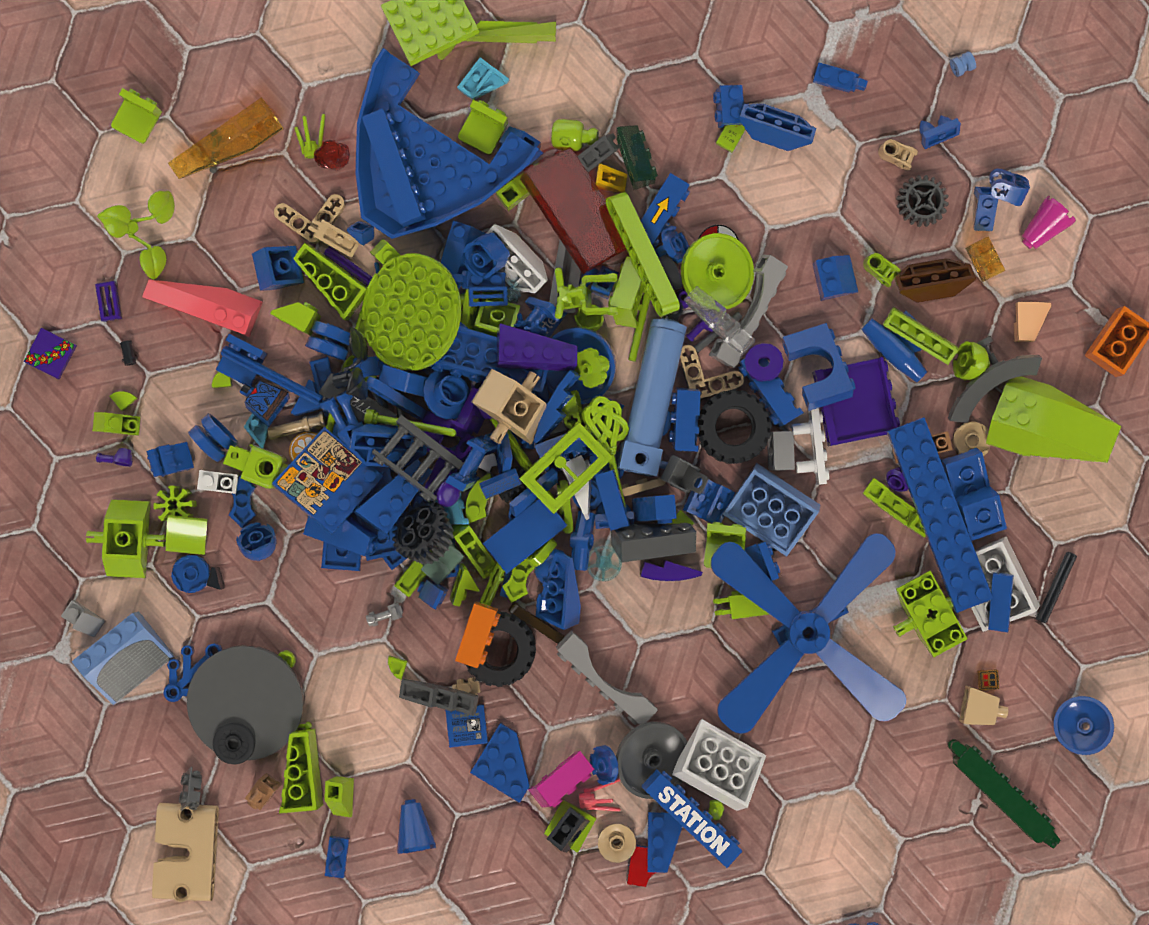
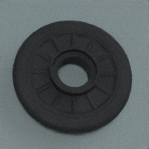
M228 723L216 731L213 737V749L221 761L232 765L241 764L252 756L255 749V739L252 732L246 726L239 723ZM236 739L239 742V747L231 748L229 740Z

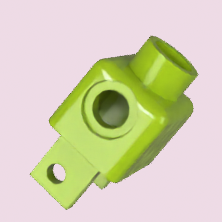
M252 444L249 445L251 451L230 445L223 464L243 471L241 479L267 489L275 488L272 485L273 481L288 466L286 464V457ZM268 462H271L273 465V471L270 474H267L264 469Z

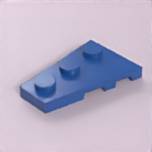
M648 812L647 872H668L683 827L669 813Z

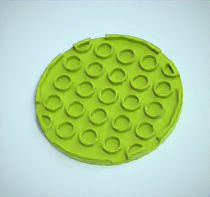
M406 253L390 259L383 264V267L377 274H374L364 295L362 320H364L366 340L383 363L406 371L427 368L446 354L457 335L461 319L460 294L453 276L441 262L427 255Z

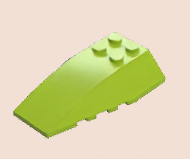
M1020 376L1009 379L1006 383L991 420L986 444L1022 456L1055 457L1066 460L1080 459V461L1108 463L1121 426L1051 385Z

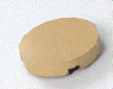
M972 421L960 425L953 434L952 443L954 450L959 455L968 452V450L978 448L983 453V456L986 455L990 448V445L986 444L989 430L983 424Z

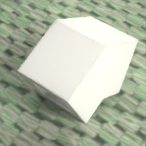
M495 453L484 456L479 468L490 472L492 467L497 466Z

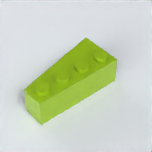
M304 243L293 259L314 282L319 291L328 299V302L337 310L342 319L349 321L362 303L367 287L313 246Z
M315 728L296 730L289 734L286 756L287 764L284 771L285 780L281 794L282 803L279 814L313 811L323 806Z

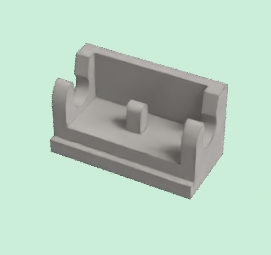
M793 431L770 432L771 436L767 441L768 471L795 470Z

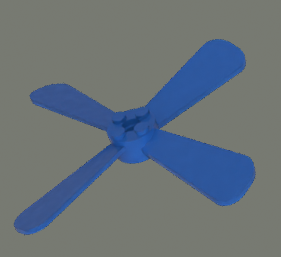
M874 533L865 538L813 612L799 611L740 545L734 542H726L718 547L711 558L713 573L784 624L785 637L787 639L719 702L717 707L718 717L730 730L743 734L753 729L804 653H816L876 720H892L904 709L906 705L905 693L830 639V628L828 625L894 561L895 547L886 536ZM809 627L811 632L807 637H804L803 630Z

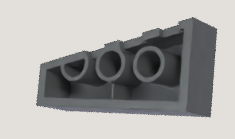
M690 523L630 524L627 527L611 530V546L621 562L695 553L696 531Z

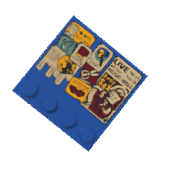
M324 427L273 481L272 485L332 535L384 476L372 466H365L346 444Z

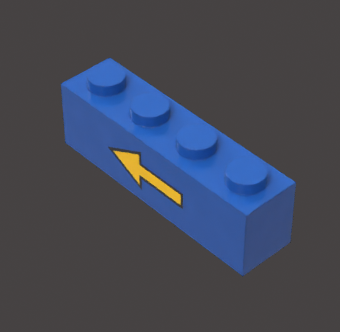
M672 173L669 174L641 219V223L654 249H656L660 242L658 237L661 232L670 226L668 221L671 216L675 218L679 212V203L681 200L685 202L690 194L688 190L690 184Z

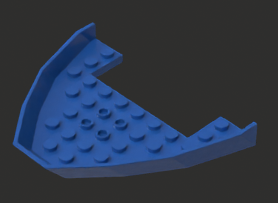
M382 48L372 65L357 121L355 173L361 218L391 239L437 226L481 205L544 154L539 148L532 146L510 132L491 163L488 164L400 105L420 73ZM382 108L391 113L394 118L393 128L400 135V147L405 150L407 155L406 164L411 167L414 175L412 181L418 186L420 195H418L419 200L424 203L426 213H424L426 219L408 227H404L399 223L362 119L363 116Z

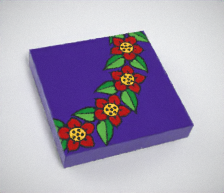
M41 328L24 362L60 379L77 345Z

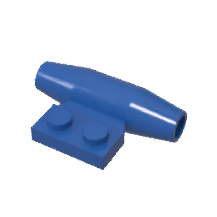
M907 311L903 312L904 314H906V315H908L909 317H911V318H913L914 320H916V319H915L910 313H908ZM873 318L861 329L872 345L897 370L913 381L918 382L927 373L925 367L914 354L922 350L921 348L892 330L887 329Z

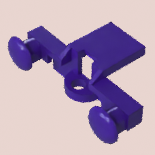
M473 387L457 421L441 418L428 410L421 423L455 429L456 436L461 438L455 451L441 445L445 435L423 432L463 463L472 449L471 446L466 444L468 440L475 438L472 436V433L478 434L485 419H493L471 403L479 390ZM440 457L425 485L426 489L445 466V461ZM456 469L450 471L433 493L437 497L438 503L443 507L453 506L460 497L461 491L446 483L449 475L457 472Z

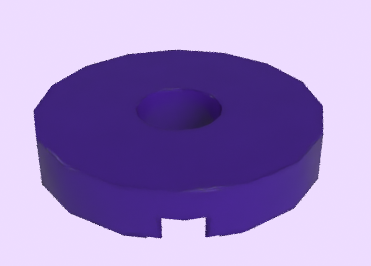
M762 343L755 345L748 351L745 357L747 373L757 381L774 380L783 370L784 360L782 353L771 344ZM765 358L769 360L770 364L767 367H762L759 365V361Z

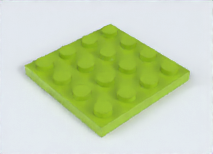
M390 0L381 5L410 66L480 33L464 0Z

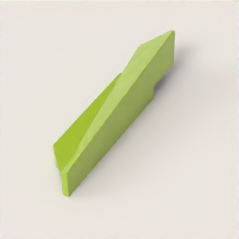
M480 21L476 24L480 33L464 40L505 43L556 42V22L537 24V22Z

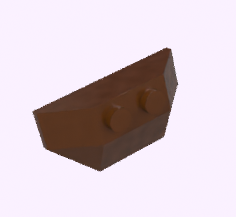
M946 258L909 264L895 276L899 293L916 303L954 297L976 281L971 264H963Z

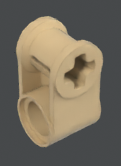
M892 139L884 142L878 150L881 159L904 170L911 169V162L918 153L915 148ZM886 146L892 148V154L886 152Z

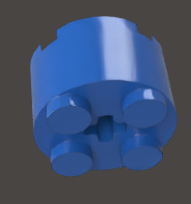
M493 232L479 236L467 244L463 250L466 258L464 263L467 269L474 276H482L483 278H488L502 269L510 256L509 250Z

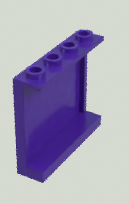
M883 357L848 364L849 372L847 374L849 379L852 378L855 383L853 397L820 407L823 415V427L827 446L887 435V431L900 426L899 418L895 416L894 412L896 402L890 393L892 391V383L886 374L888 372V364L883 360ZM833 369L813 371L814 383L826 379Z

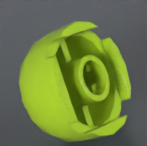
M963 342L956 353L958 354L957 361H953V372L956 377L963 380H972L979 377L990 366L987 350L978 343Z

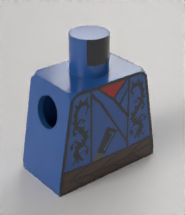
M259 381L254 388L245 383L240 390V393L247 397L245 400L246 408L267 427H270L290 399L287 391L263 381Z

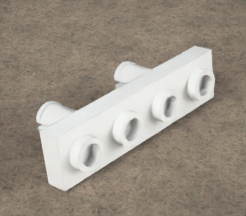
M819 408L808 411V422L792 424L791 430L793 435L810 434L813 459L811 461L796 462V472H814L816 485L827 484L829 471L828 468L825 469L824 461H827L826 449L823 450L822 442H825L824 430H821L820 423H823L822 411H819Z

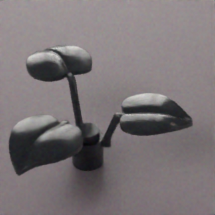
M351 327L349 345L353 356L357 360L350 366L345 367L343 372L333 374L332 379L337 389L347 387L346 394L352 395L359 400H365L368 396V386L363 377L362 370L355 366L361 363V360H367L368 347L363 335L357 329ZM373 392L376 402L381 407L388 408L389 402Z

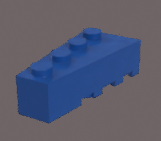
M416 460L404 472L411 477L422 463ZM430 468L418 480L419 484L423 485L432 473ZM398 475L355 510L354 513L386 535L419 490Z
M675 495L632 499L634 521L657 520V524L672 523V519H677Z

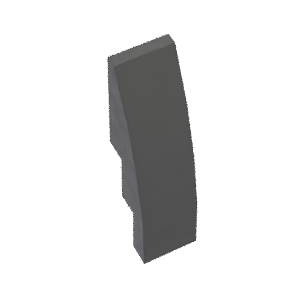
M402 679L399 694L401 699L430 708L438 707L451 712L456 710L469 715L476 714L479 695L409 679Z

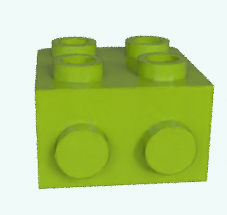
M122 88L119 95L124 101L113 119L111 127L144 144L162 111L152 99L146 98L144 100L133 89L127 91Z
M473 100L470 105L471 112L458 138L473 148L491 155L508 125V118L503 111L499 109L492 110L484 101L479 100L477 102Z
M720 522L708 523L704 566L711 568V558L723 543L734 542L745 550L746 527L739 524L728 526Z

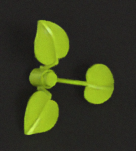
M157 191L150 196L148 210L152 214L151 216L130 219L131 213L129 209L122 205L109 207L97 215L106 231L112 237L121 238L128 234L129 238H133L147 247V249L140 253V264L150 279H157L166 265L167 259L164 250L159 246L151 248L150 244L134 234L139 228L137 222L155 218L158 223L163 224L171 219L175 205L170 191Z

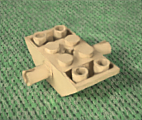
M493 369L487 375L471 403L497 421L498 425L489 437L494 442L501 444L508 430L529 444H532L538 424L547 406L543 400L532 393L533 388L540 379L539 376L536 377L537 374L529 371L522 385Z

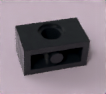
M570 807L550 833L547 840L560 851L567 853L590 820L576 809Z

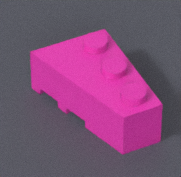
M581 751L574 752L549 775L546 774L542 777L543 780L535 787L531 786L528 788V791L542 808L551 806L554 808L563 801L561 798L566 793L570 795L577 789L576 785L580 781L585 782L592 776L590 773L594 768Z

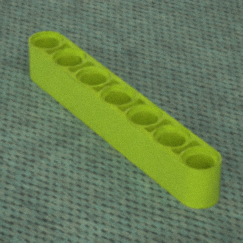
M622 192L606 198V207L655 311L660 317L678 311L680 309L678 298L628 194Z

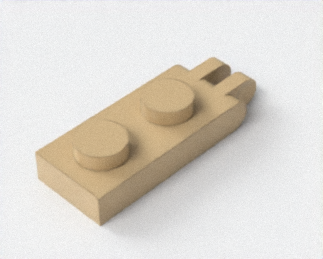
M315 219L312 220V223L318 226L317 229L310 225L308 227V230L314 232L313 237L346 256L353 257L360 244L358 241L323 219L321 222Z
M647 478L636 481L634 486L629 487L627 483L621 485L623 496L662 486L666 482L660 478L647 481Z

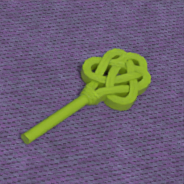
M596 396L592 399L589 406L585 407L582 411V419L585 423V429L613 457L608 462L610 470H615L625 505L615 454L617 441L623 440L628 435L629 427L627 422L621 417L622 409L619 403L610 401L606 397Z

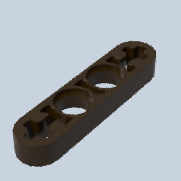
M515 602L509 607L508 611L555 643L559 644L565 637Z

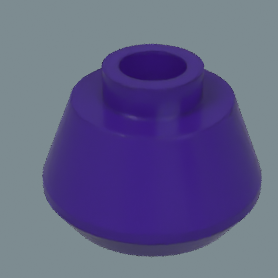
M900 467L887 472L886 480L890 488L898 492L908 490Z

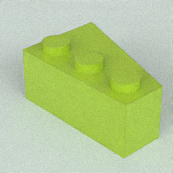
M626 256L625 262L620 266V276L614 284L615 291L613 296L609 298L608 306L618 308V315L613 316L617 325L638 328L639 322L636 321L638 310L642 311L643 305L640 304L643 293H646V289L631 258Z

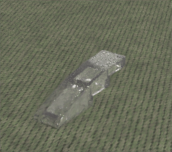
M696 286L684 299L687 305L717 335L741 355L755 343V338L740 328L741 324L726 313L727 309Z

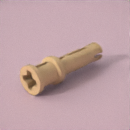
M321 411L318 415L310 417L306 415L298 421L269 427L267 429L268 435L272 440L301 431L312 432L313 429L326 428L327 420L324 417V412Z

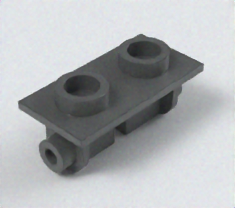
M192 767L186 773H183L181 777V785H183L179 796L181 811L186 806H189L191 810H196L200 805L201 792L194 791V789H201L202 775L200 771H193L192 773Z

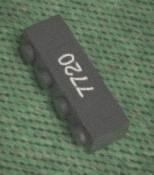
M330 374L319 393L323 395V400L334 397L337 405H339V411L344 413L336 396L347 391V387L337 389L333 384V374ZM354 396L351 399V407L358 422L364 424V416L367 409L376 410V412L383 416L397 418L395 413L385 407H381L368 396L365 400H359ZM378 423L377 425H389V424Z

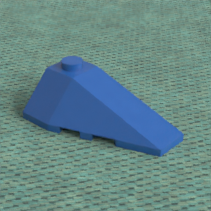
M556 552L548 570V578L543 582V591L537 598L536 617L565 630L579 624L581 604L573 558Z

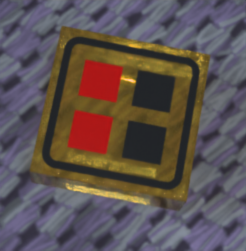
M997 669L977 670L978 690L999 689Z

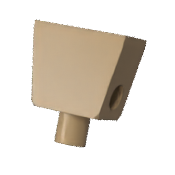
M965 686L959 722L971 725H995L997 717L1007 718L1008 707L1000 706V698L970 686Z

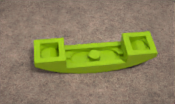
M873 478L862 494L900 523L925 538L926 534L917 510Z

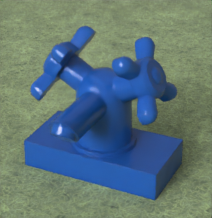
M529 296L525 303L532 312L526 320H523L521 313L517 314L518 321L514 324V327L547 337V328L542 327L540 324L545 318L559 321V319L555 318L556 307L550 302Z

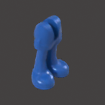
M346 391L337 395L336 398L349 424H346L342 418L334 397L320 402L319 405L321 409L327 410L332 415L339 429L337 432L339 439L347 447H350V432L364 424L358 422L351 407L353 396L346 394Z

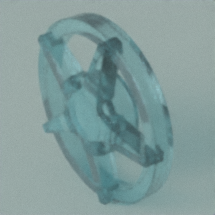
M607 545L595 547L590 551L589 559L594 552L598 559L595 564L590 566L588 560V573L598 581L614 579L621 570V560L618 557L619 567H616L610 559L614 553L616 554L613 547ZM606 548L612 550V552L608 556H601L597 550ZM597 567L601 570L602 578L595 576L590 568ZM610 568L617 570L613 576L604 578L605 571Z

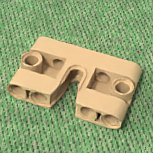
M159 803L156 815L155 842L171 847L186 848L189 851V856L166 857L158 859V862H154L152 898L174 899L178 902L186 900L212 901L215 888L219 807L199 805L196 810L189 809L192 816L187 817L184 814V809L183 811L180 810L181 804ZM180 887H184L187 890V895H183L180 892Z

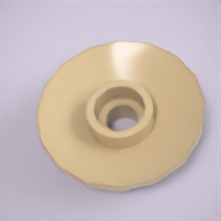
M612 824L601 831L598 837V848L605 859L620 863L628 860L633 855L636 849V839L629 827L623 824ZM616 838L620 840L618 845L613 843V840Z

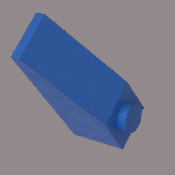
M427 579L426 582H421L417 590L420 593L418 598L436 610L441 606L449 589Z

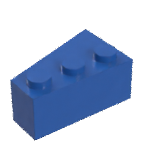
M676 388L675 393L672 392L671 404H674V412L670 413V423H673V431H669V442H672V446L676 451L698 452V446L696 445L697 434H699L700 390Z

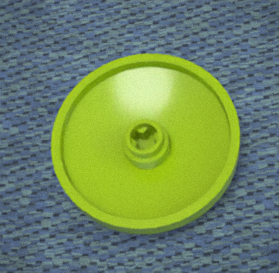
M714 233L697 239L689 246L681 264V279L685 291L697 305L713 311L727 310L740 304L749 294L754 280V265L751 255L739 240L727 234Z

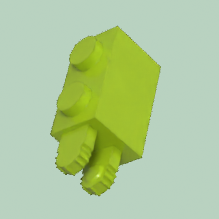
M737 590L731 591L732 595H727V597L713 599V604L728 602L729 609L715 611L716 616L730 614L731 619L769 615V613Z

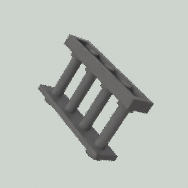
M401 415L396 421L397 425H399L397 427L398 431L380 453L375 449L372 451V455H374L373 460L381 466L383 464L387 465L422 492L420 496L426 501L430 502L432 500L435 502L437 497L433 493L451 470L454 471L456 469L459 471L464 463ZM409 433L414 437V442L395 465L386 457L401 438ZM425 445L430 449V454L410 477L402 469L419 447ZM440 457L445 461V466L426 489L418 483V480L433 461Z

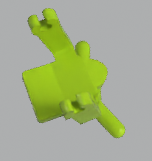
M559 267L555 269L557 293L559 294L555 318L561 319L564 309L582 307V312L585 315H618L617 307L592 308L591 290L586 287L587 282H617L618 277L616 273L585 275L582 277V284L575 288L572 284L565 287L562 269Z

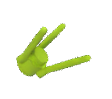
M325 114L321 116L318 144H316V141H310L306 116H303L306 142H303L298 127L294 128L301 146L302 155L306 159L320 157L319 153L323 152L322 141Z

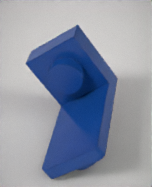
M975 187L974 195L978 202L973 228L975 231H993L998 199L993 197L991 187Z

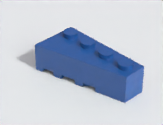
M765 358L759 361V365L762 367H767L770 364ZM745 359L739 362V371L743 377L747 376L750 383L748 385L753 393H758L759 401L765 404L764 407L771 414L769 418L774 426L778 425V427H781L804 413L800 407L798 409L795 408V399L791 393L783 390L785 387L780 377H776L771 381H757L747 373Z
M565 434L534 445L539 457L541 458ZM578 438L560 456H563L567 462L580 455L584 459L594 453ZM553 461L545 470L548 472L553 468L555 471H559L562 468L556 467Z

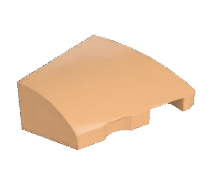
M1016 303L1014 342L1035 341L1051 308V303Z

